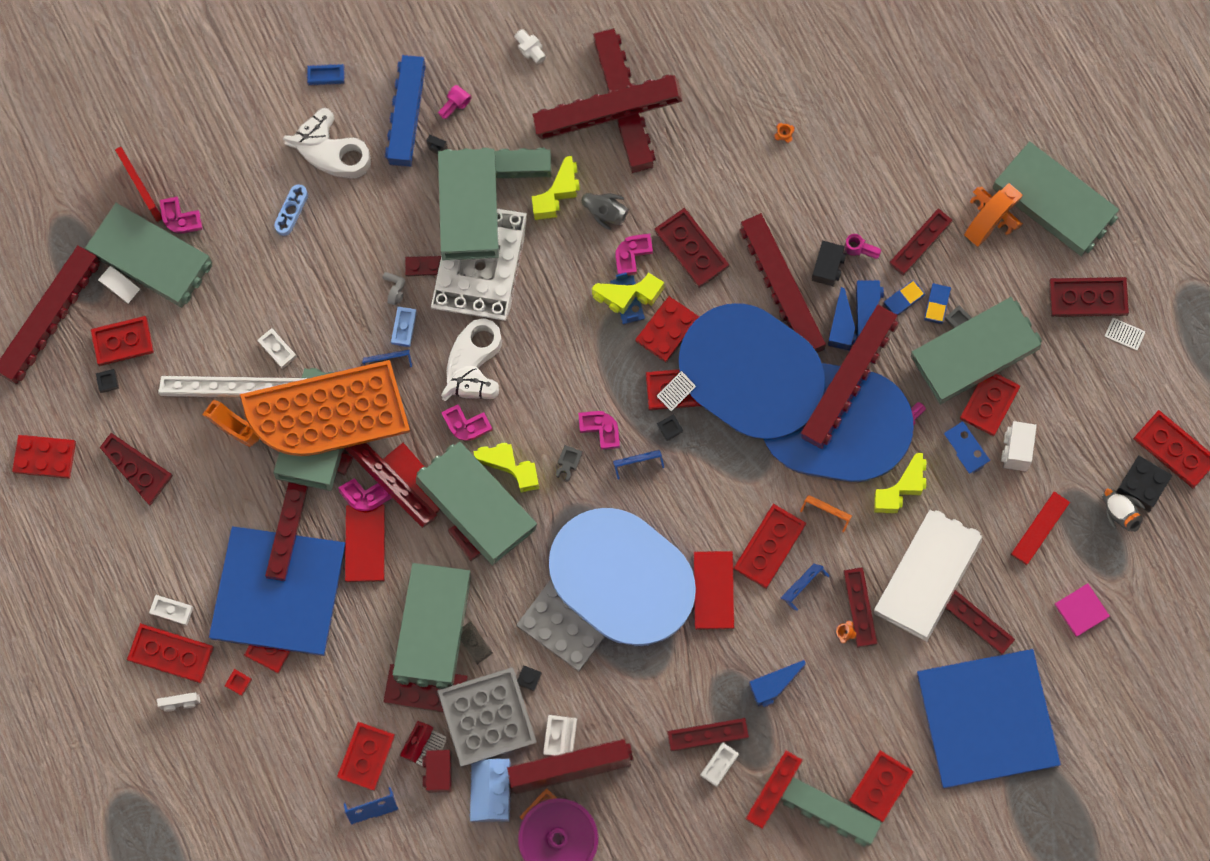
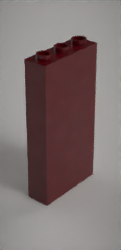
M625 739L510 766L507 767L511 787L515 794L630 767V761L634 759L630 743L626 744Z

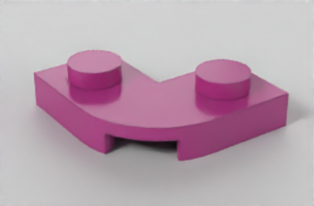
M178 196L159 200L163 222L170 231L183 234L203 230L199 210L181 213Z
M650 234L630 236L620 243L615 252L618 274L626 272L627 275L637 274L635 256L653 254Z
M459 404L441 412L451 433L460 440H474L493 430L484 412L469 420H466Z
M604 411L578 413L580 433L599 431L601 450L620 448L618 425L612 416Z
M354 478L338 487L339 493L349 505L360 511L373 510L392 499L379 483L364 490Z

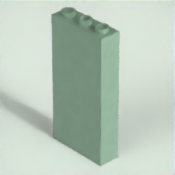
M1030 141L995 180L993 189L998 192L1010 183L1023 194L1015 206L1081 257L1085 252L1090 253L1095 246L1094 241L1097 238L1100 240L1107 232L1105 230L1108 225L1112 226L1119 218L1117 216L1119 209Z
M484 147L472 150L469 148L462 150L446 149L438 151L442 260L499 258L494 148Z
M118 203L114 204L85 247L87 251L96 255L101 262L113 267L115 270L181 308L190 301L192 292L200 286L202 277L212 267V260L207 254Z
M1009 297L912 351L911 358L940 405L1040 350L1042 340L1037 332H1033L1029 318L1027 316L1024 317L1021 313L1022 309L1018 301H1014L1012 297Z
M304 368L302 378L308 379L335 372L325 373L316 368ZM344 448L310 456H293L279 452L273 473L277 480L332 491Z
M459 441L456 445H450L442 456H436L427 468H421L416 474V484L493 566L536 530L537 523Z
M412 563L393 670L394 680H397L398 683L409 684V682H412L421 687L435 685L438 689L453 686L471 582L470 570Z

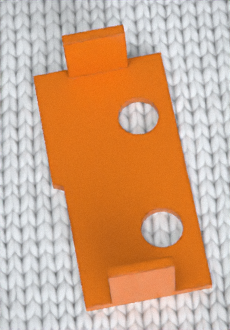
M811 495L806 497L800 510L801 513L806 503H810L846 520L847 522L842 531L845 532L852 515Z

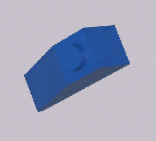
M863 280L856 283L857 338L876 306L879 305L880 298H884V287H880V280Z
M841 287L828 346L850 351L851 345H854L857 340V334H854L855 325L845 288Z
M805 660L749 681V686L757 706L763 705V707L774 704L773 700H776L806 665Z

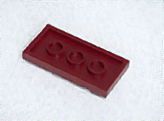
M685 207L654 228L655 233L698 288L729 268V263Z
M1127 277L1050 278L1051 317L1128 316Z
M390 664L384 703L443 712L437 692L441 689L436 688L435 685L421 687L412 682L400 684L393 677L395 664ZM455 674L453 686L467 682L468 676Z

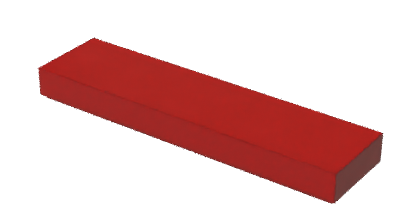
M1053 492L1011 553V556L1027 566L1070 502L1056 492Z
M785 750L745 820L763 830L803 762L801 758Z

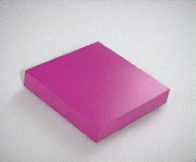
M1088 583L1054 604L1075 637L1110 617Z

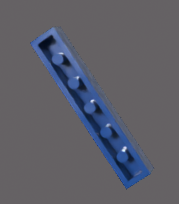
M402 55V60L398 62L397 71L400 74L399 78L395 80L397 94L393 96L392 102L395 108L394 113L391 112L390 115L392 129L388 130L387 136L390 143L389 147L385 149V158L388 159L389 165L412 166L426 67L424 57Z

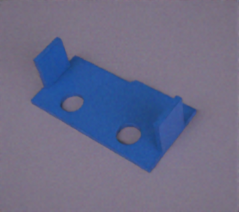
M626 272L616 275V279L611 280L610 284L635 285L636 282L634 275L627 276ZM635 297L624 314L620 313L623 324L645 319L641 302L637 300L638 297ZM638 306L639 311L633 312L632 307Z
M410 349L365 357L362 360V364L365 366L369 362L408 355L410 367H412Z
M963 421L944 433L957 452L956 456L969 474L972 472L973 474L990 461ZM967 432L968 437L965 439L962 438L961 433ZM977 450L980 451L981 456L975 457L974 452Z
M660 450L613 461L617 479H620L617 467L660 457L661 466L664 468Z
M814 563L785 592L781 599L793 610L798 611L792 603L797 595L819 572L826 577L830 575L823 569V566Z
M389 787L391 795L348 809L346 803H343L345 814L350 824L352 825L372 817H379L399 810L391 787ZM382 801L385 802V803L382 804V805H379V804H378L379 802H382Z

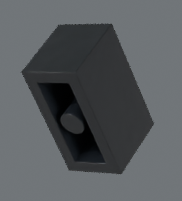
M822 240L812 281L834 287L835 281H839L842 270H838L840 263L844 264L847 254L843 252L844 246Z

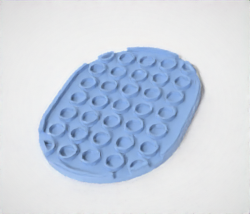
M613 508L589 510L568 521L553 541L549 556V573L555 591L569 608L608 639L620 644L646 646L669 638L688 619L693 608L696 592L695 579L690 564L672 543L636 515Z

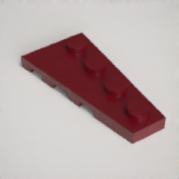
M110 433L100 446L104 454L149 506L152 505L173 476L170 472L113 433Z

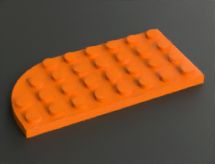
M390 360L240 394L247 422L255 435L272 449L288 455H316L410 432Z

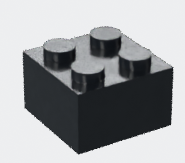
M1138 455L1116 492L1121 495L1135 497L1145 507L1144 510L1150 512L1173 475Z

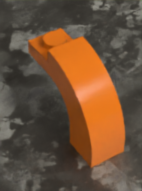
M1008 183L981 209L967 228L964 236L979 247L990 236L1002 217L1022 198L1023 194Z
M213 399L202 414L221 430L248 447L259 441V438L252 431L248 422L219 401Z

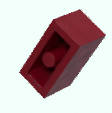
M426 750V756H423L422 759L423 768H426V775H423L422 778L423 788L426 787L428 793L452 792V752L450 750Z

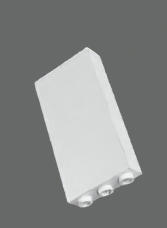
M929 510L875 607V615L927 642L982 542L980 532L973 528L967 529L963 527V524L958 520L952 519L951 521L945 518V515L940 511L935 510L934 512Z

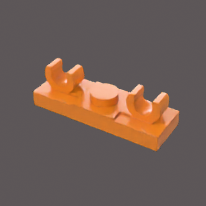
M977 187L973 191L976 196L970 202L974 203L976 200H979L981 204L977 209L981 210L993 196L983 187ZM1008 211L1002 217L1004 221L998 224V228L1007 225L1008 230L1005 234L1008 235L1012 233L1013 229H1019L1023 223Z

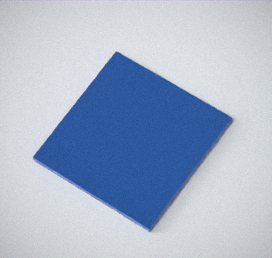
M232 526L209 639L325 656L346 543L296 535L286 581L269 579L265 576L276 532Z
M1033 649L917 671L943 789L1061 765Z

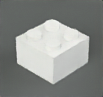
M1013 421L1011 427H1007V432L1004 435V443H1007V445H1005L1001 457V462H1004V468L1027 472L1032 462L1037 425Z

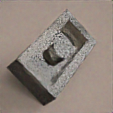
M471 621L462 627L460 641L478 665L493 654V652Z

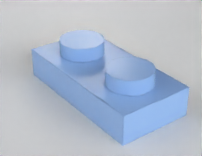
M397 307L391 338L392 345L410 347L417 314L416 309Z

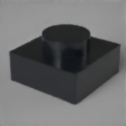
M429 134L426 141L428 148L432 152L438 154V151L448 149L445 140Z
M114 369L96 373L100 393L119 389Z
M674 414L657 423L666 441L683 432V428Z
M523 665L517 680L518 685L535 692L542 672Z

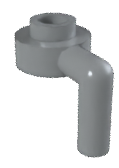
M384 272L383 279L396 283L395 286H392L387 300L388 304L396 306L403 299L404 293L401 290L405 284V279Z

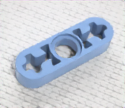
M297 184L291 188L275 221V229L281 236L291 233L308 198V192L303 185ZM301 190L303 195H299L297 198L295 192L299 193ZM289 206H295L296 212L294 214H287L286 209ZM286 221L287 228L281 230L279 225H284Z

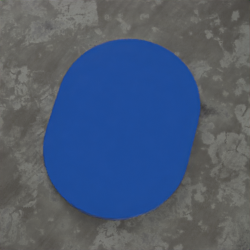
M734 303L715 307L695 320L682 340L679 352V369L696 386L689 394L706 410L734 430L746 436L760 439H777L798 431L807 424L824 395L825 376L823 365L813 346L780 320L756 306Z
M822 363L825 376L824 393L841 366ZM871 372L867 380L861 382L859 394L851 399L850 402L852 404L849 411L842 414L840 426L832 431L831 435L833 436L830 443L824 445L822 449L802 439L801 432L804 427L782 438L764 439V442L770 453L779 462L798 473L845 482L870 481V479L890 472L906 455L914 430L912 410L907 398L898 386L886 377Z

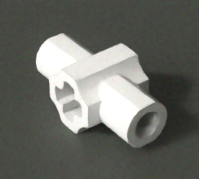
M524 29L515 34L516 40L520 43L518 47L526 58L532 57L537 64L542 63L546 59V55L541 51L542 45L536 36H529Z

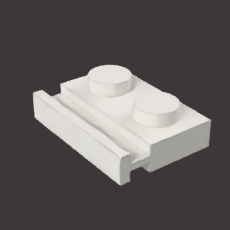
M548 715L543 755L555 756L573 751L577 718Z

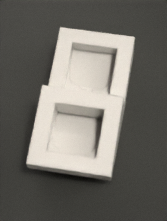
M111 266L98 279L99 282L127 304L140 290V288Z

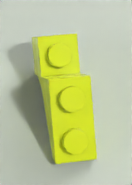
M572 156L564 158L552 187L541 195L532 196L535 220L556 218V211H560L559 199L577 197L576 191L580 190L579 179L575 180L574 173H578L577 162H573Z
M648 272L645 278L635 285L597 283L592 287V295L596 301L608 304L612 311L624 314L635 297H638L637 300L642 304L652 306L663 291L664 282Z
M500 443L493 448L484 446L478 448L477 451H473L475 458L482 465L513 475L519 484L520 492L540 489L535 463L524 461L516 466L511 444Z
M923 453L914 455L895 486L888 489H876L874 513H898L899 508L903 506V496L899 495H921L922 491L926 490V478H923V471H926L927 462L926 459H923Z

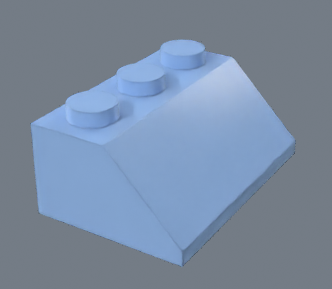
M485 759L471 764L470 822H510L511 783L507 767L511 766L510 759Z

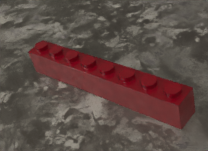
M615 28L593 33L594 44L608 92L614 89H625L628 85H632L629 80L632 77L630 68L626 67L624 63L627 61L624 50L621 51L619 46L622 45L620 34H616ZM636 114L617 119L631 172L636 173L653 168V161H656L654 151L649 149L651 140L649 134H645L644 131L646 127L644 117Z
M664 75L658 80H646L643 84L628 85L625 89L610 90L607 94L603 95L595 94L588 99H577L567 105L559 104L549 110L541 109L538 113L532 115L536 135L541 140L680 103L683 102L676 76Z
M762 213L742 221L739 233L742 239H746L748 242V252L751 256L754 255L756 259L755 266L758 272L762 271L764 275L763 282L766 288H770L772 292L771 298L775 305L778 304L780 308L779 315L782 321L786 320L788 327L805 338L817 353L825 350L826 343Z
M77 245L1 356L0 376L15 385L24 379L29 366L35 363L37 354L46 347L50 335L56 332L61 319L67 316L71 304L77 301L82 288L84 289L88 285L90 276L98 270L100 261L96 255Z
M880 305L876 306L802 430V439L820 449L830 443L833 436L831 435L834 428L838 429L842 422V414L849 411L852 404L850 402L853 396L856 397L861 390V382L867 380L871 373L870 367L872 364L875 365L880 358V350L886 348L890 341L889 335L897 330L899 326L897 314Z

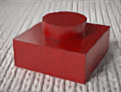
M234 669L224 686L243 696L252 679Z

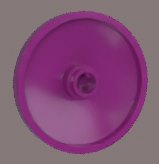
M562 798L548 799L535 805L524 816L518 832V846L524 861H592L598 847V830L590 813L580 804Z

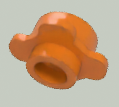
M779 123L774 138L777 141L784 140L786 143H790L792 141V133L795 131L794 126Z
M852 621L838 625L836 634L840 638L841 643H846L847 640L856 637Z

